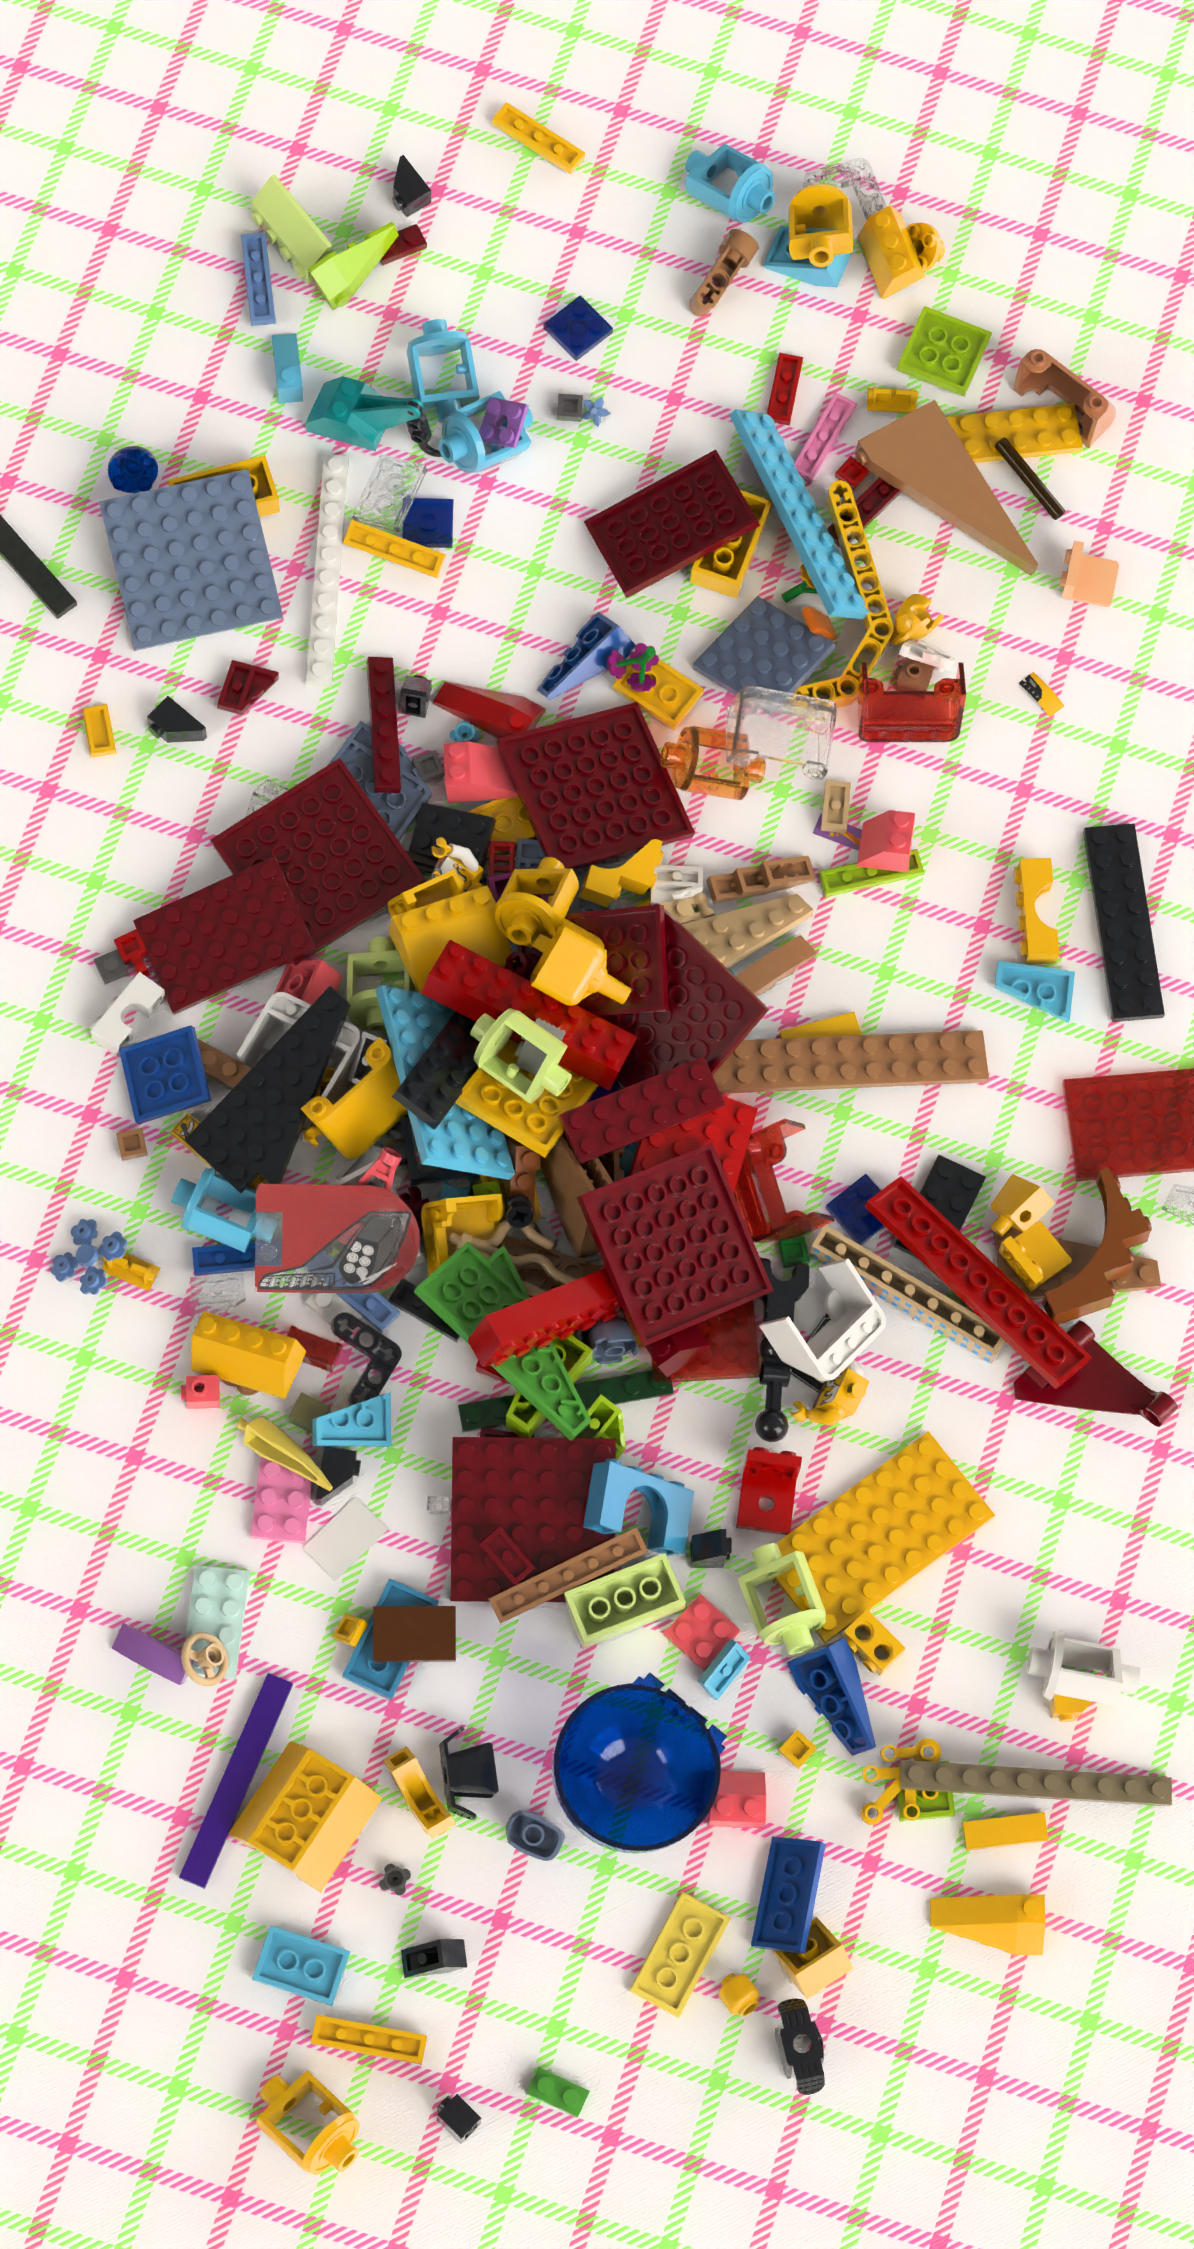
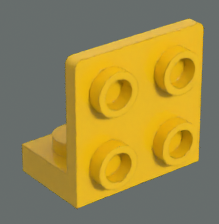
M1038 1221L1014 1239L1009 1236L1002 1241L998 1250L1030 1292L1072 1262L1070 1256L1041 1221Z

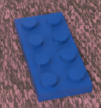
M772 1836L751 1942L752 1947L805 1954L826 1847L825 1843Z

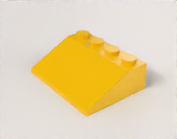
M487 885L391 917L388 932L417 992L422 994V989L430 971L449 940L505 968L506 959L512 953L508 938L500 931L496 924V902Z

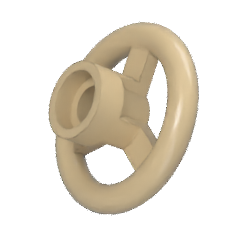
M207 1632L194 1633L186 1639L181 1651V1661L189 1678L202 1686H213L222 1681L228 1670V1655L221 1641ZM200 1640L211 1643L199 1652L191 1649L192 1645ZM190 1659L197 1661L203 1667L206 1678L201 1677L194 1671ZM220 1665L219 1671L215 1675L213 1668Z

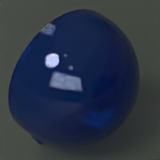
M651 1672L644 1679L638 1676L634 1683L606 1688L582 1702L563 1725L557 1738L552 1758V1780L555 1794L568 1820L582 1835L592 1842L609 1850L625 1854H646L671 1847L685 1839L703 1822L710 1812L718 1793L721 1777L720 1754L726 1748L722 1743L728 1737L713 1724L707 1729L705 1723L708 1720L692 1706L689 1707L686 1701L670 1688L666 1692L661 1691L665 1684Z

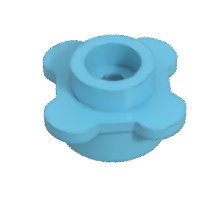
M462 721L456 726L455 730L450 731L449 737L456 742H473L479 740L480 733L468 721Z

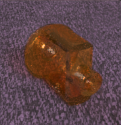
M696 726L684 727L676 743L665 742L660 758L661 767L672 769L673 784L681 791L740 801L748 792L749 782H762L766 769L764 758L749 756L748 735ZM699 746L732 751L733 780L718 778L716 773H710L708 776L695 774Z

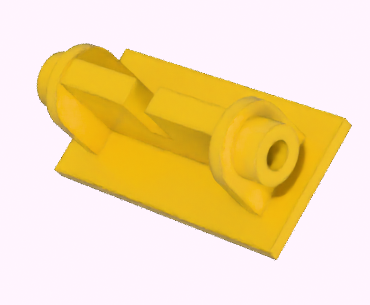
M867 388V411L910 413L916 410L917 390Z
M127 1253L122 1258H114L112 1261H108L104 1257L103 1260L105 1262L102 1266L105 1273L148 1292L161 1269Z

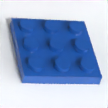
M192 1025L119 1049L134 1119L137 1124L140 1125L212 1101L195 1027Z

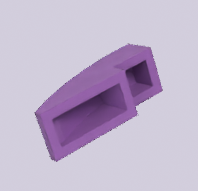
M125 1623L122 1624L113 1643V1650L178 1685L184 1684L188 1676L182 1665L181 1651ZM190 1659L191 1666L193 1665L194 1660Z

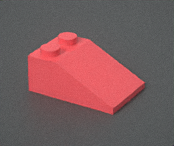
M469 741L443 744L445 788L448 803L519 797L498 747Z

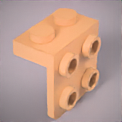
M1074 540L1072 549L1066 550L1064 563L1068 564L1067 571H1062L1059 585L1064 586L1061 598L1110 607L1113 600L1119 563L1114 560L1082 554L1084 542Z

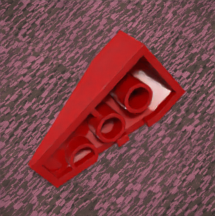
M444 682L432 701V704L464 721H468L473 726L496 738L535 729L546 711V708L523 696L451 682Z

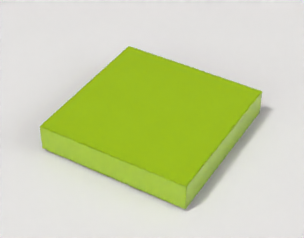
M948 1760V1761H938V1762L949 1763V1760ZM901 1790L896 1795L899 1821H910L903 1816L905 1796L904 1790ZM916 1791V1805L920 1808V1815L915 1820L955 1816L953 1793L939 1792L935 1799L926 1800L922 1797L921 1791ZM925 1791V1794L929 1797H932L935 1793L932 1791ZM907 1808V1815L914 1817L916 1815L915 1808Z

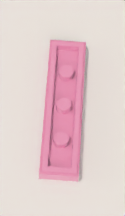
M836 392L794 461L800 476L809 484H812L857 406L856 402Z

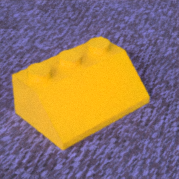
M889 205L869 216L858 235V239L880 296L884 300L926 276L902 214Z

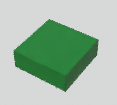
M805 1236L778 1241L783 1268L797 1266L798 1262L809 1264L810 1259Z

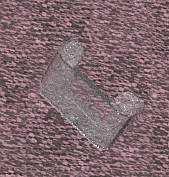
M755 686L742 688L727 708L726 762L736 764L739 767H746L759 757L803 765V775L811 780H822L828 772L837 716L836 703L830 700Z

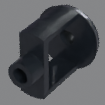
M409 1116L400 1118L403 1139L385 1141V1147L392 1148L402 1155L398 1166L407 1165L410 1186L467 1178L475 1175L474 1173L438 1167V1170L418 1173Z

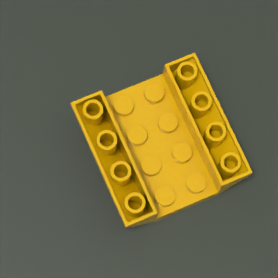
M290 1741L228 1835L250 1849L254 1847L295 1873L299 1880L321 1893L382 1798L357 1777L312 1749Z

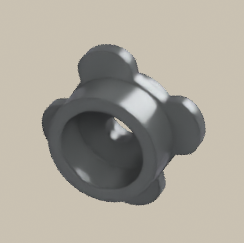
M394 1864L386 1865L384 1868V1878L379 1882L380 1888L383 1891H394L398 1896L403 1895L406 1892V1881L411 1877L410 1871L395 1867ZM397 1877L398 1881L393 1882L392 1879Z

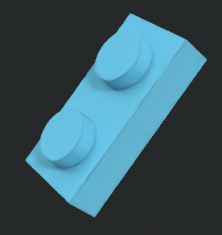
M730 1639L697 1682L712 1698L718 1700L751 1657L736 1641Z

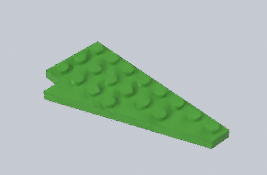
M468 1241L417 1286L414 1291L422 1301L467 1343L468 1338L486 1315L530 1298L504 1246L500 1247L491 1257L486 1259ZM553 1342L540 1349L537 1346L531 1348L528 1353L521 1357L511 1356L499 1366L491 1364L497 1372L570 1441L591 1422Z

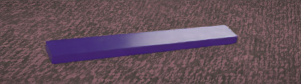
M267 1673L179 1879L200 1888H206L227 1840L228 1833L234 1824L291 1692L293 1683Z

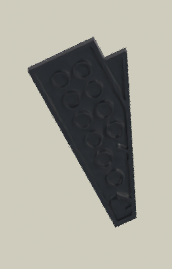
M331 986L324 991L184 1140L240 1193L259 1174L270 1185L281 1184L307 1118L301 1108L314 1098L351 1006Z

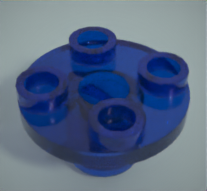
M128 446L114 453L109 460L107 471L109 479L116 490L126 493L149 491L152 488V484L158 475V465L156 458L149 450L139 446Z

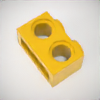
M868 1609L842 1634V1638H846L852 1653L857 1652L864 1659L862 1661L863 1665L871 1673L876 1672L879 1676L906 1649ZM857 1629H864L868 1632L869 1638L867 1640H860L856 1637L855 1631ZM878 1648L886 1650L888 1658L885 1660L878 1659L874 1654V1650Z

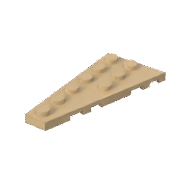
M793 894L681 925L729 969L812 917L814 909L798 894Z

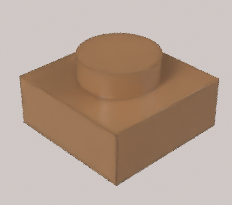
M142 1128L116 1133L122 1161L148 1156Z

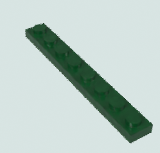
M660 1369L574 1384L586 1410L600 1394L614 1405L674 1394L671 1376L666 1377ZM515 1395L458 1405L462 1432L506 1425V1415Z

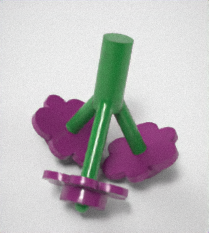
M638 643L635 646V651L630 653V659L624 660V657L621 654L619 655L616 649L611 650L610 656L607 658V667L612 676L621 679L622 675L626 673V665L632 664V668L640 671V673H632L630 678L627 679V684L631 685L630 687L634 691L645 692L650 691L651 688L656 686V681L650 678V675L645 674V672H649L652 666L659 662V657L656 655L653 646L647 647L644 643Z

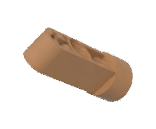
M731 229L719 246L720 256L690 299L689 308L694 315L699 317L707 315L716 306L739 269L746 268L759 250L758 243L752 236L739 229ZM712 279L716 280L719 283L720 287H716L713 284ZM706 295L709 298L703 304V297Z

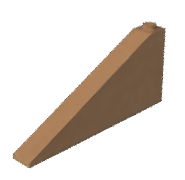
M935 400L858 440L855 455L858 461L866 466L868 471L899 489L902 493L1030 576L1035 573L1038 567L1037 561Z
M564 1132L545 1158L541 1156L540 1165L566 1238L576 1255L584 1257L599 1251L576 1197L613 1183L599 1158L579 1165Z

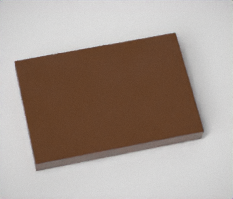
M373 1606V1663L456 1662V1606Z

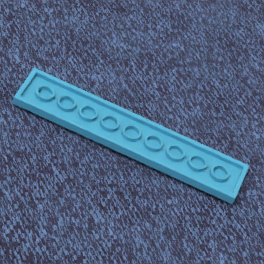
M735 409L729 416L828 615L864 619L869 614L864 606L865 601L859 594L855 581L849 574L844 564V559L839 554L834 544V539L829 534L824 524V519L819 514L814 504V499L809 494L804 484V479L800 476L794 464V459L784 445L785 442L779 435L773 418L768 414Z

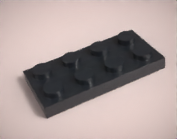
M938 1154L920 1194L960 1231L986 1176ZM897 1238L894 1244L895 1248L918 1258Z

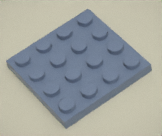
M757 596L693 663V668L696 672L771 718L834 651L835 644L821 634L816 635L810 632L808 626Z

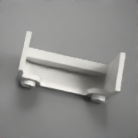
M285 992L273 994L236 1054L240 1061L253 1068L263 1049L269 1051L307 1011L311 1004ZM344 1021L330 1057L334 1060L331 1067L336 1072L322 1094V1097L327 1098L333 1105L346 1094L352 1084L347 1079L362 1036L356 1026Z
M848 1258L823 1264L819 1267L820 1272L832 1288L824 1301L825 1310L831 1320L807 1343L789 1316L759 1325L784 1363L820 1381L835 1379L886 1326V1317Z

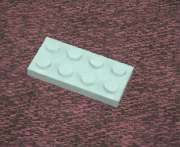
M195 1565L185 1641L189 1636L198 1632H207L217 1637L224 1645L228 1655V1670L223 1679L236 1680L250 1571ZM200 1640L195 1642L191 1649L199 1652L211 1643ZM194 1661L192 1665L194 1671L201 1677H205L203 1667L197 1661ZM220 1665L213 1668L215 1675L219 1671Z

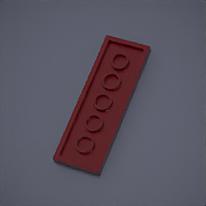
M703 1056L561 1113L558 1118L578 1164L581 1165L723 1107L725 1102Z

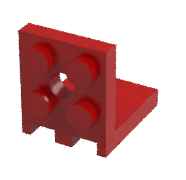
M754 1447L753 1450L748 1449L743 1466L736 1528L783 1535L790 1533L796 1481L802 1463L801 1456H796V1453L792 1451H781L780 1454L772 1453L764 1447ZM762 1498H769L773 1501L774 1507L769 1511H764L759 1507V1501Z

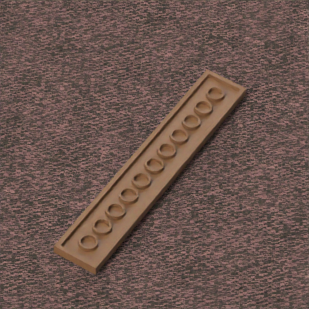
M983 1030L743 1040L716 1071L713 1078L720 1093L729 1094L987 1083L989 1073Z

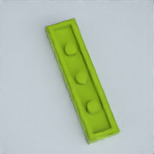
M918 849L911 850L908 872L857 867V863L819 871L818 876L826 898L924 875V868Z

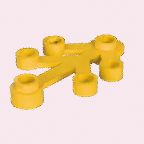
M925 1738L918 1741L915 1747L895 1748L893 1745H886L881 1749L880 1756L885 1762H891L896 1758H914L912 1761L938 1762L941 1757V1748L935 1740ZM925 1747L932 1749L931 1757L924 1756L923 1749ZM887 1748L892 1749L894 1752V1756L891 1759L886 1758L884 1755V1751ZM868 1765L862 1770V1778L866 1782H874L877 1779H895L875 1802L867 1803L861 1808L860 1817L864 1823L868 1825L879 1823L883 1818V1809L901 1791L899 1789L900 1767L877 1768L873 1765ZM867 1769H873L875 1771V1777L873 1779H869L866 1777ZM904 1790L905 1807L903 1808V1816L905 1819L912 1821L920 1815V1808L916 1805V1790ZM921 1791L922 1797L926 1800L935 1799L939 1793L935 1792L932 1797H929L925 1794V1791ZM908 1807L915 1808L916 1815L914 1817L907 1815ZM870 1808H874L877 1811L875 1819L868 1816Z

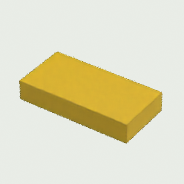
M103 704L82 708L91 758L117 754L108 705Z

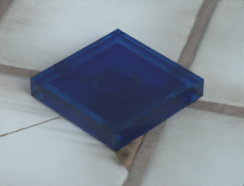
M404 498L402 538L429 548H452L454 499Z

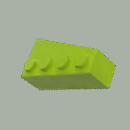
M573 1335L563 1340H560L558 1337L553 1339L552 1342L574 1385L592 1362L593 1350ZM517 1390L506 1415V1427L521 1438H531L546 1420V1417Z

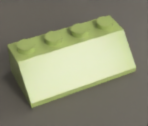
M273 174L251 201V217L257 226L261 225L268 240L272 244L275 242L279 247V252L285 261L289 260L292 263L296 275L300 279L304 278L308 285L313 283L308 268L332 252V244L278 177Z
M666 1553L564 1592L572 1623L583 1649L682 1611L686 1605Z

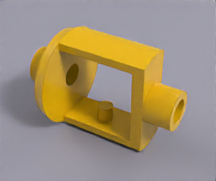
M825 183L811 184L799 190L792 199L788 209L789 252L792 259L809 258L814 266L825 267L832 263L834 255L852 253V207L844 192L833 185ZM806 227L839 230L807 233Z
M553 857L543 858L537 869H514L495 907V921L500 931L513 943L527 947H533L532 945L539 933L552 939L579 889L576 874L571 868L565 869L564 865ZM532 894H554V896H549L547 903Z
M306 2070L291 2086L280 2075H276L263 2086L260 2097L269 2107L257 2117V2126L301 2169L317 2175L333 2166L339 2172H342L355 2161L359 2150L352 2143L358 2134L359 2122L355 2114L313 2074ZM312 2091L323 2101L318 2106V2110L324 2116L332 2110L339 2117L319 2133L304 2154L275 2125Z

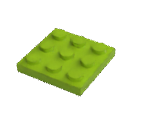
M924 306L898 362L896 371L965 397L991 339L992 332Z

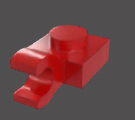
M135 929L114 939L124 964L127 965L133 962L137 973L141 972L145 976L150 975L142 957L147 955V949L138 930Z

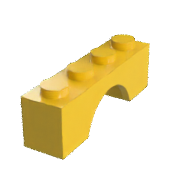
M1051 858L1020 859L1018 867L1014 868L1013 873L1014 883L1019 885V892H1016V907L1021 909V916H1018V931L1023 932V940H1020V955L1025 956V964L1056 963L1060 954L1058 930L1044 924L1035 910V901L1041 895L1049 892L1053 884Z

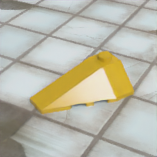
M1045 1894L930 1898V1927L979 1942L988 1947L991 1946L1012 1955H1043L1046 1924Z

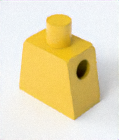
M1012 1174L991 1203V1209L998 1218L990 1228L1001 1237L1005 1235L1010 1227L1024 1232L1053 1206L1054 1201L1040 1186Z

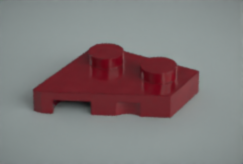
M232 660L217 703V709L243 715L278 681L279 672Z

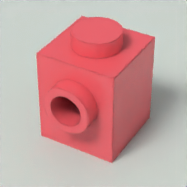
M186 1376V1384L181 1385V1401H186L188 1409L220 1408L219 1376Z

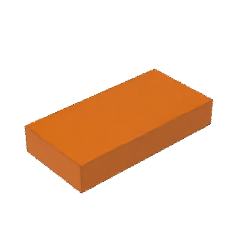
M810 606L802 610V615L810 632L816 635L821 634L831 641L838 638L829 616Z

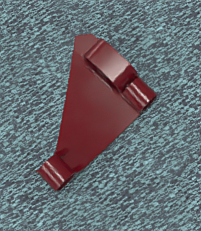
M1078 1320L1066 1333L1092 1356L1088 1364L1057 1389L1048 1383L1032 1366L1013 1382L1015 1400L1093 1411L1141 1415L1156 1427H1160L1178 1409L1177 1403L1167 1393L1151 1390L1116 1361L1094 1340L1095 1333L1081 1320Z

